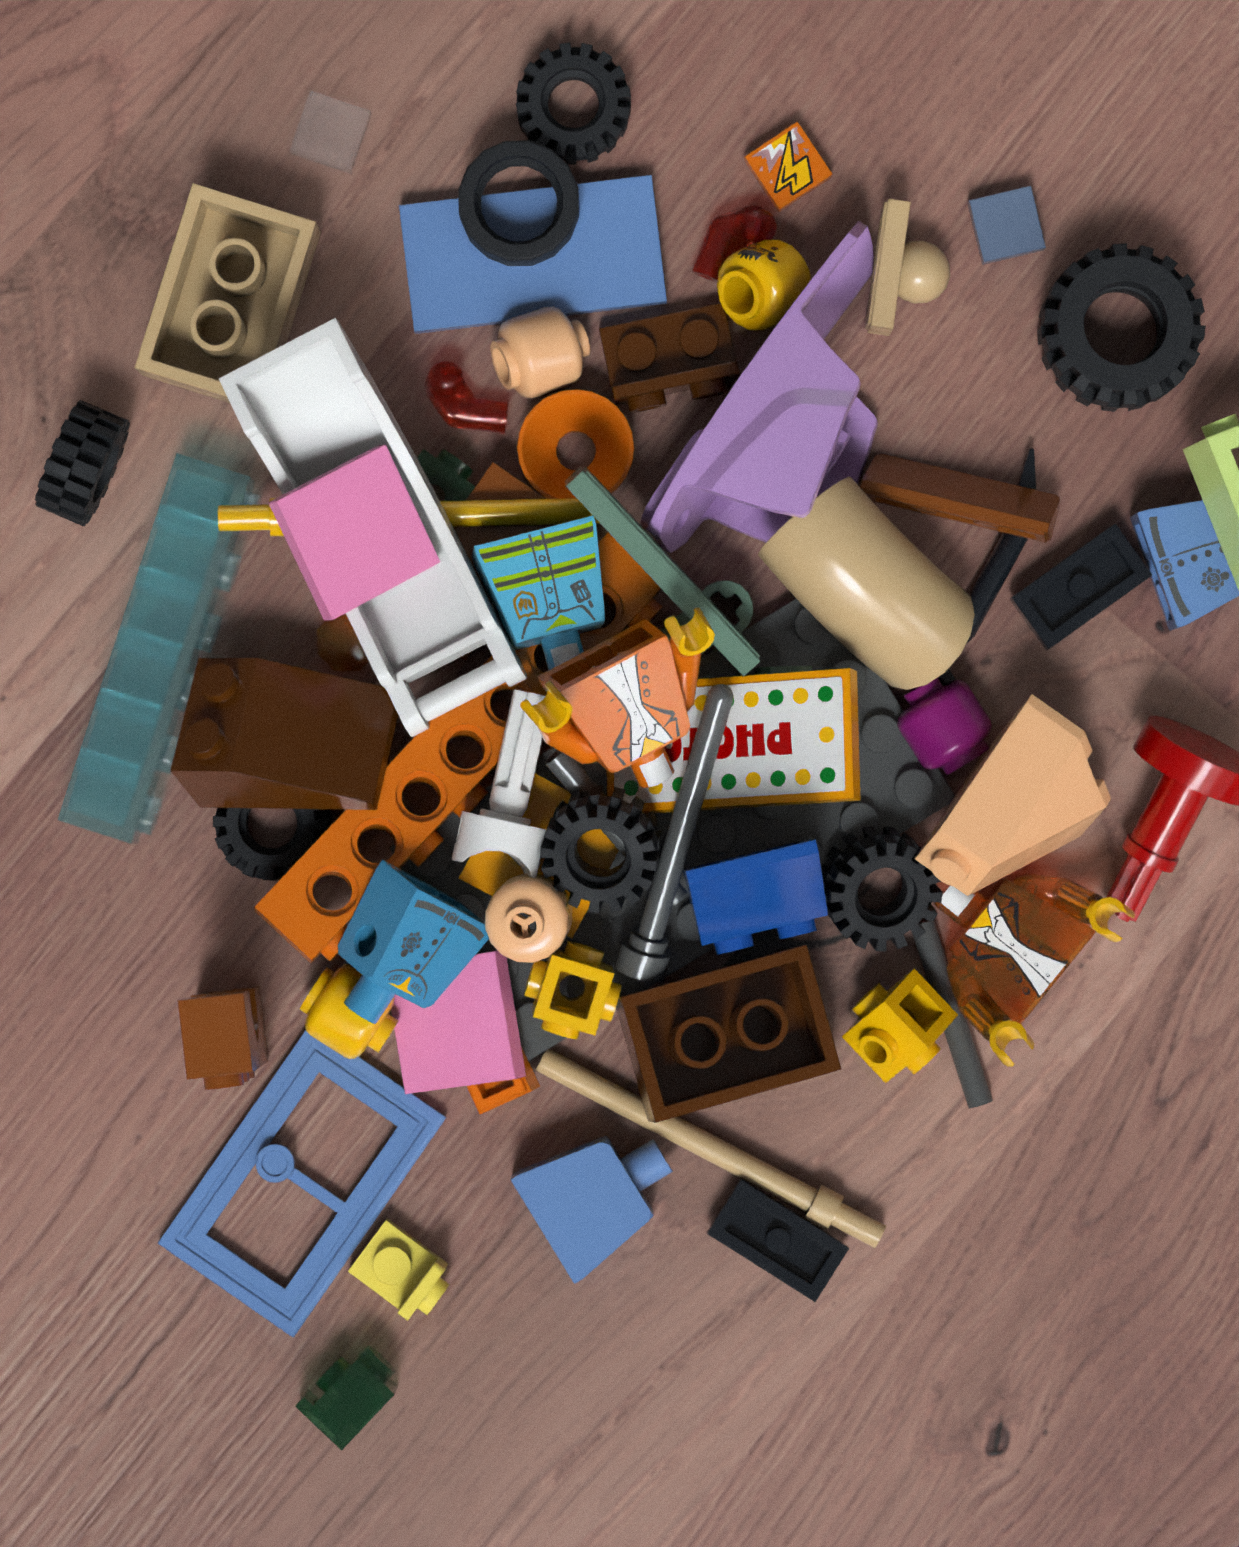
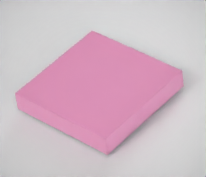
M386 444L375 446L268 502L324 621L334 620L440 563L439 557Z
M498 950L477 953L432 1006L422 1008L398 995L394 996L391 1012L392 1016L399 1020L394 1030L405 1094L512 1080L526 1076L507 957L501 955Z

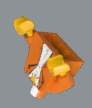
M700 607L693 610V618L683 626L679 625L674 616L665 619L664 625L671 636L670 642L666 634L644 619L539 675L540 684L547 692L545 698L536 705H531L525 699L520 703V707L538 727L545 743L581 764L598 762L610 773L618 772L631 766L639 786L643 788L653 787L668 780L675 770L664 747L685 736L690 730L687 712L695 702L701 654L711 646L715 637L714 631Z

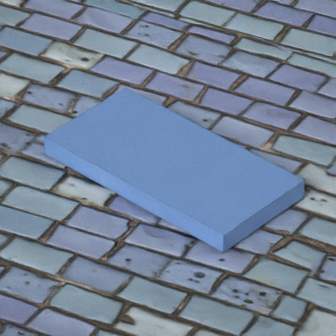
M652 175L577 184L579 192V219L571 239L554 257L534 266H507L488 259L469 241L461 223L458 198L399 205L414 333L421 334L502 324L507 319L551 306L559 308L566 316L667 304ZM553 187L482 195V214L487 225L498 236L511 241H528L541 235L552 224L557 211V196Z

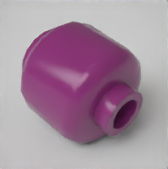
M937 677L927 685L914 688L904 695L910 706L900 714L897 726L924 768L932 770L942 767L947 775L989 749L985 739L992 730L991 720L965 681L953 680L942 685Z

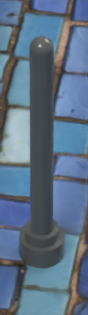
M724 684L714 685L708 692L639 928L632 929L630 937L624 938L619 948L615 967L621 973L634 979L647 982H661L666 975L671 952L667 949L669 940L664 936L734 699L732 690Z

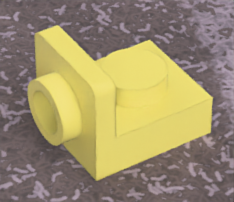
M388 1218L348 1270L350 1274L399 1309L398 1314L407 1321L416 1309L428 1315L450 1285L441 1278L448 1263Z

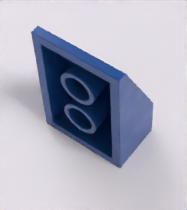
M802 840L683 869L700 944L703 946L714 943L717 954L754 946L753 933L777 928L779 939L817 931L814 919L828 915L816 840Z

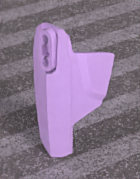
M858 221L817 271L738 378L705 429H700L691 437L644 509L640 524L651 532L660 547L667 552L672 553L684 545L700 524L708 519L766 543L793 516L799 518L806 517L812 510L816 497L840 480L850 476L859 484L871 450L878 422L875 415L857 397L861 385L859 377L828 346L824 339L873 273V244L868 226Z

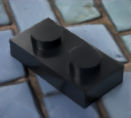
M1115 523L1010 598V601L1045 650H1049L1147 580L1152 574Z
M742 1178L739 1179L706 1231L709 1236L814 1302L817 1301L849 1250L848 1245L804 1219Z

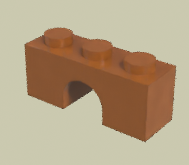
M260 986L196 993L191 995L190 998L178 1000L187 1080L203 1078L205 1090L244 1085V1082L250 1081V1078H255L254 1071L269 1062Z

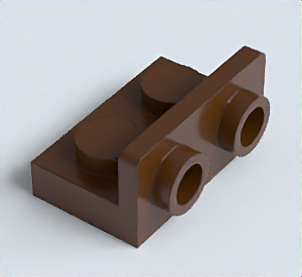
M721 303L599 328L614 404L628 403L630 413L666 406L665 395L690 390L692 400L730 392L728 382L738 380L740 376L726 312Z

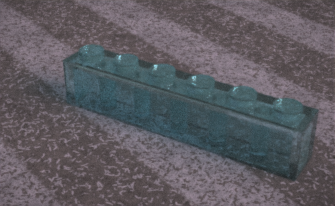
M176 453L59 813V821L130 844H138L141 833L148 835L153 833L163 799L155 797L154 793L161 772L171 775L170 769L178 737L173 734L180 712H185L194 677L193 672L200 651L208 653L212 651L220 629L222 617L213 614L220 589L227 592L232 590L241 563V556L232 553L239 531H219L218 505H260L261 495L252 493L255 481L250 476Z

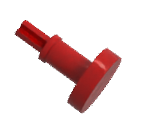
M1149 716L1133 745V749L1144 761L1162 772V775L1132 833L1127 834L1122 844V848L1128 855L1106 896L1118 899L1134 911V918L1129 917L1124 912L1114 913L1117 918L1129 922V920L1137 921L1162 871L1167 873L1174 871L1179 862L1178 855L1208 797L1239 806V752L1197 729L1160 716Z

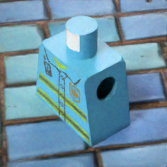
M594 516L474 546L472 552L474 566L514 650L542 644L549 670L584 652L579 634L601 628L605 621L597 527Z

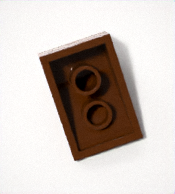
M198 658L170 771L200 808L377 810L398 713L387 690L383 686L260 658Z

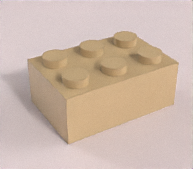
M193 183L134 368L142 376L230 403L219 378L287 343L321 235L317 223Z

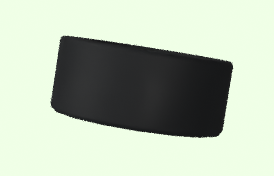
M530 140L504 141L483 150L467 167L458 189L459 216L469 241L488 259L507 266H534L554 257L571 239L579 219L578 186L569 165L552 149ZM526 166L539 171L551 182L557 196V211L552 224L541 235L528 241H511L498 236L487 225L482 214L481 197L486 184L496 173L509 167Z

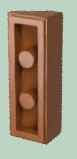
M878 454L874 457L860 485L865 494L876 503L1044 543L1051 541L1061 503L1060 497L1056 494L886 454Z

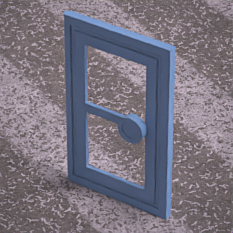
M305 1031L158 1244L285 1333L295 1337L447 1117L413 1093L405 1094L403 1086L360 1056L355 1059L344 1058ZM319 1072L397 1126L346 1202L295 1168V1158L288 1147L278 1143L270 1144ZM255 1164L257 1172L264 1180L276 1183L288 1178L337 1212L335 1218L286 1288L207 1234Z

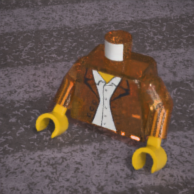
M1029 873L1016 877L1012 882L1000 879L986 897L978 891L966 896L954 886L947 885L942 891V902H934L933 904L961 927L945 947L951 954L946 974L959 1012L990 1042L993 1052L1007 1067H1012L1015 1064L1005 1053L1006 1045L1013 1039H1023L1033 1050L1035 1043L1021 1024L1093 935L1097 932L1109 941L1119 942L1123 938L1108 929L1109 918L1116 912H1124L1131 918L1135 917L1134 911L1118 899L1112 897L1102 898L1101 895L1068 878Z

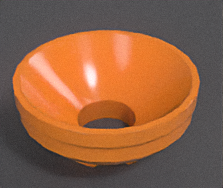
M578 389L560 391L546 397L535 405L523 422L517 445L519 464L525 478L533 489L546 499L576 498L565 486L564 482L576 470H570L560 463L557 457V447L561 439L566 435L582 433L592 440L596 449L595 457L587 468L611 494L614 493L626 479L634 454L632 431L626 417L619 408L606 397L592 391Z

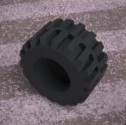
M1127 243L1112 244L1107 250L1100 251L1097 248L1086 253L1082 259L1077 262L1074 261L1061 274L1049 290V294L1042 304L1039 314L1041 326L1037 330L1038 345L1042 344L1044 356L1041 359L1046 370H1053L1058 378L1055 383L1063 392L1069 389L1077 395L1075 401L1087 407L1093 403L1100 405L1102 411L1115 412L1119 408H1128V411L1142 408L1152 401H1157L1175 388L1185 378L1189 369L1195 365L1200 355L1197 350L1199 344L1204 340L1206 328L1200 322V315L1205 312L1202 298L1195 300L1191 291L1195 283L1189 274L1182 277L1174 269L1178 263L1167 255L1163 260L1152 255L1153 248L1140 245L1137 250L1127 249ZM1106 293H1125L1139 299L1150 310L1155 320L1157 330L1156 343L1149 355L1135 364L1119 365L1103 359L1093 350L1086 338L1084 330L1085 314L1092 302Z

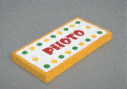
M851 668L698 679L695 702L687 712L690 730L685 736L664 747L675 770L674 774L659 785L643 788L639 786L631 766L614 773L607 771V796H612L614 788L618 787L626 790L623 797L624 801L631 803L634 797L638 796L645 802L642 810L643 814H648L651 811L653 813L673 812L708 692L714 685L724 684L730 687L734 699L701 810L861 801L857 671Z

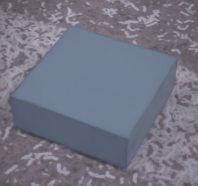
M1031 186L968 201V209L982 265L1044 251L1046 248Z

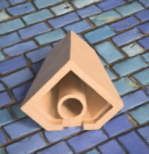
M1031 694L989 745V749L980 756L915 860L931 870L940 881L954 886L966 896H969L1079 838L1111 800L1105 781L1094 778L1087 759L1092 753V748L1086 732Z

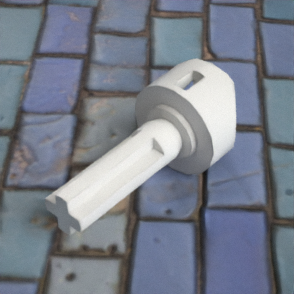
M516 689L513 690L489 799L490 810L481 809L479 815L462 811L451 860L463 862L468 857L484 851H501L508 854L522 868L524 873L532 878H536L540 864L541 845L545 839L546 829L530 826L531 819L522 818L528 806L543 737L535 723L520 707V703L527 699L531 705H536L545 696Z

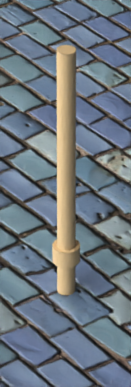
M550 1049L545 1051L535 1070L805 1211L804 1219L825 1230L831 1225L876 1248L886 1229V1225L842 1203L843 1195L822 1184L816 1189L680 1117L657 1123L649 1122L640 1096Z

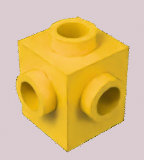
M567 941L565 951L557 949L547 958L546 962L540 960L532 964L524 996L534 999L532 1014L533 1017L543 1020L541 1029L566 1038L578 1039L580 1031L595 1036L600 1019L611 1022L622 985L612 982L614 970L612 965L602 962L603 951L584 944ZM569 975L578 976L584 982L583 992L575 998H568L559 990L561 981Z
M913 969L887 991L880 983L868 991L851 1009L859 1018L842 1035V1038L886 1083L905 1067L913 1075L921 1070L941 1050V1047L935 1041L958 1014Z

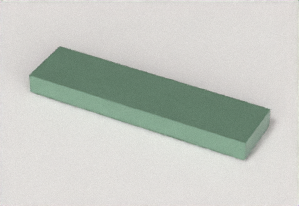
M580 466L564 481L565 486L690 620L694 616L693 610L700 607L714 631L713 644L743 677L760 662V655L757 649L586 466L584 468Z

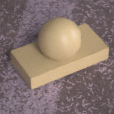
M888 199L887 202H884L881 209L865 329L870 334L884 336L891 334L894 326L898 296L914 304L928 303L943 293L950 279V264L944 252L936 245L926 241H910L905 244L911 204L908 201Z

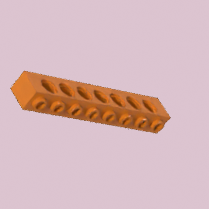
M609 532L598 542L603 600L612 611V622L605 628L579 634L584 651L644 619L650 622L662 608L654 599L662 589ZM542 644L515 650L525 669L527 679L511 687L505 682L429 721L430 728L416 735L386 767L377 810H345L254 907L255 912L307 961L312 963L320 954L331 961L338 954V944L379 863H372L364 859L358 850L357 842L364 832L370 829H381L392 837L395 844V852L386 862L401 869L410 859L419 867L443 842L444 838L436 830L454 812L461 819L462 811L470 813L488 794V791L480 783L497 766L506 726L505 721L498 719L493 714L490 699L498 691H513L514 689L546 696L547 692L538 679V676L543 674V672L537 667L534 660V652ZM491 656L484 664L494 660L493 656ZM458 736L473 738L482 749L481 762L469 769L456 767L450 762L446 754V745L449 741ZM416 782H423L432 786L439 798L437 809L425 816L410 813L402 802V792L407 786ZM334 875L341 877L349 885L351 898L343 908L327 910L319 906L315 901L313 888L317 881L325 876Z

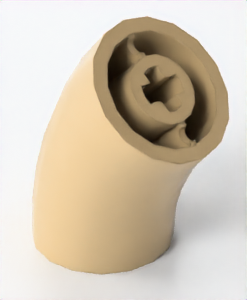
M850 476L840 480L816 497L812 510L806 517L799 518L793 516L764 544L758 553L762 561L796 599L841 644L892 687L909 690L925 686L944 674L960 656L971 635L975 613L969 594L927 558L884 515Z

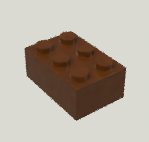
M807 945L791 947L619 996L616 1010L649 1122H661L842 1070Z

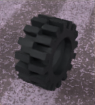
M570 42L559 44L560 49L550 52L549 48L539 53V59L534 63L530 61L524 69L523 79L518 82L516 90L518 121L522 132L525 133L528 140L552 149L568 165H577V161L587 160L590 163L598 160V155L603 152L609 153L613 150L620 136H624L631 110L630 88L626 83L625 74L620 65L617 67L612 62V57L606 52L602 51L600 54L593 50V45L582 43L581 47H571ZM570 80H578L588 84L595 91L599 100V107L595 117L588 124L577 128H570L559 124L552 117L548 107L549 98L553 90L561 83Z
M79 400L76 407L74 406L70 411L68 420L65 419L59 438H56L53 443V451L46 460L43 468L45 472L38 483L39 489L35 495V505L81 526L88 524L93 513L95 514L99 507L101 497L104 498L108 490L110 479L113 478L116 472V464L122 456L123 445L128 437L129 420Z
M603 785L592 786L589 796L586 797L582 789L571 794L568 804L562 801L556 807L553 818H550L540 850V858H545L541 869L545 878L554 877V886L561 893L565 890L570 892L567 904L578 908L581 899L590 901L588 912L600 913L603 903H609L611 913L620 911L625 899L633 905L641 899L643 888L648 891L653 882L661 855L662 832L661 830L655 831L658 820L653 811L646 815L642 813L645 804L643 800L638 796H635L631 803L623 800L626 791L624 789L615 787L612 796H604ZM601 829L609 831L622 840L626 849V858L621 864L611 869L593 867L586 863L579 855L577 849L578 839L590 830Z
M217 808L216 815L213 816V827L216 830L217 838H215L218 849L223 851L226 856L225 859L232 867L235 866L242 871V874L251 878L275 881L280 880L329 828L331 815L330 809H293L297 818L296 832L287 844L279 848L263 847L251 837L248 830V816L252 808Z
M874 826L862 828L864 839L858 840L852 832L843 837V840L849 847L841 852L833 846L827 853L833 862L832 866L821 865L822 877L825 883L824 891L828 916L846 939L850 937L858 947L866 949L869 942L875 951H887V941L891 940L896 948L899 949L908 945L903 934L911 930L918 939L926 932L919 923L922 918L932 923L934 922L938 912L931 903L942 902L943 892L936 884L941 881L936 878L931 870L915 860L921 847L911 836L905 832L900 836L895 828L884 826L882 834H879ZM881 868H891L901 874L902 888L892 902L878 909H870L859 903L858 887L867 875Z

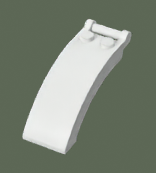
M336 318L219 378L244 433L259 453L282 494L299 487L375 446L386 444L439 557L440 563L352 609L346 615L377 679L387 690L405 729L411 737L429 729V721L505 682L511 687L527 679L525 669L513 649L433 487L365 364ZM487 644L494 660L418 699L414 697L409 683Z

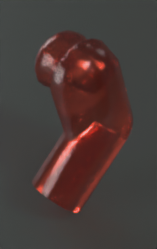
M748 205L716 216L709 225L691 272L717 283L719 269L728 256L763 240L773 239L777 229L773 214L760 206Z
M441 361L430 368L425 381L426 394L448 426L460 429L506 433L509 402L476 399L462 377L463 372L461 368L454 362Z

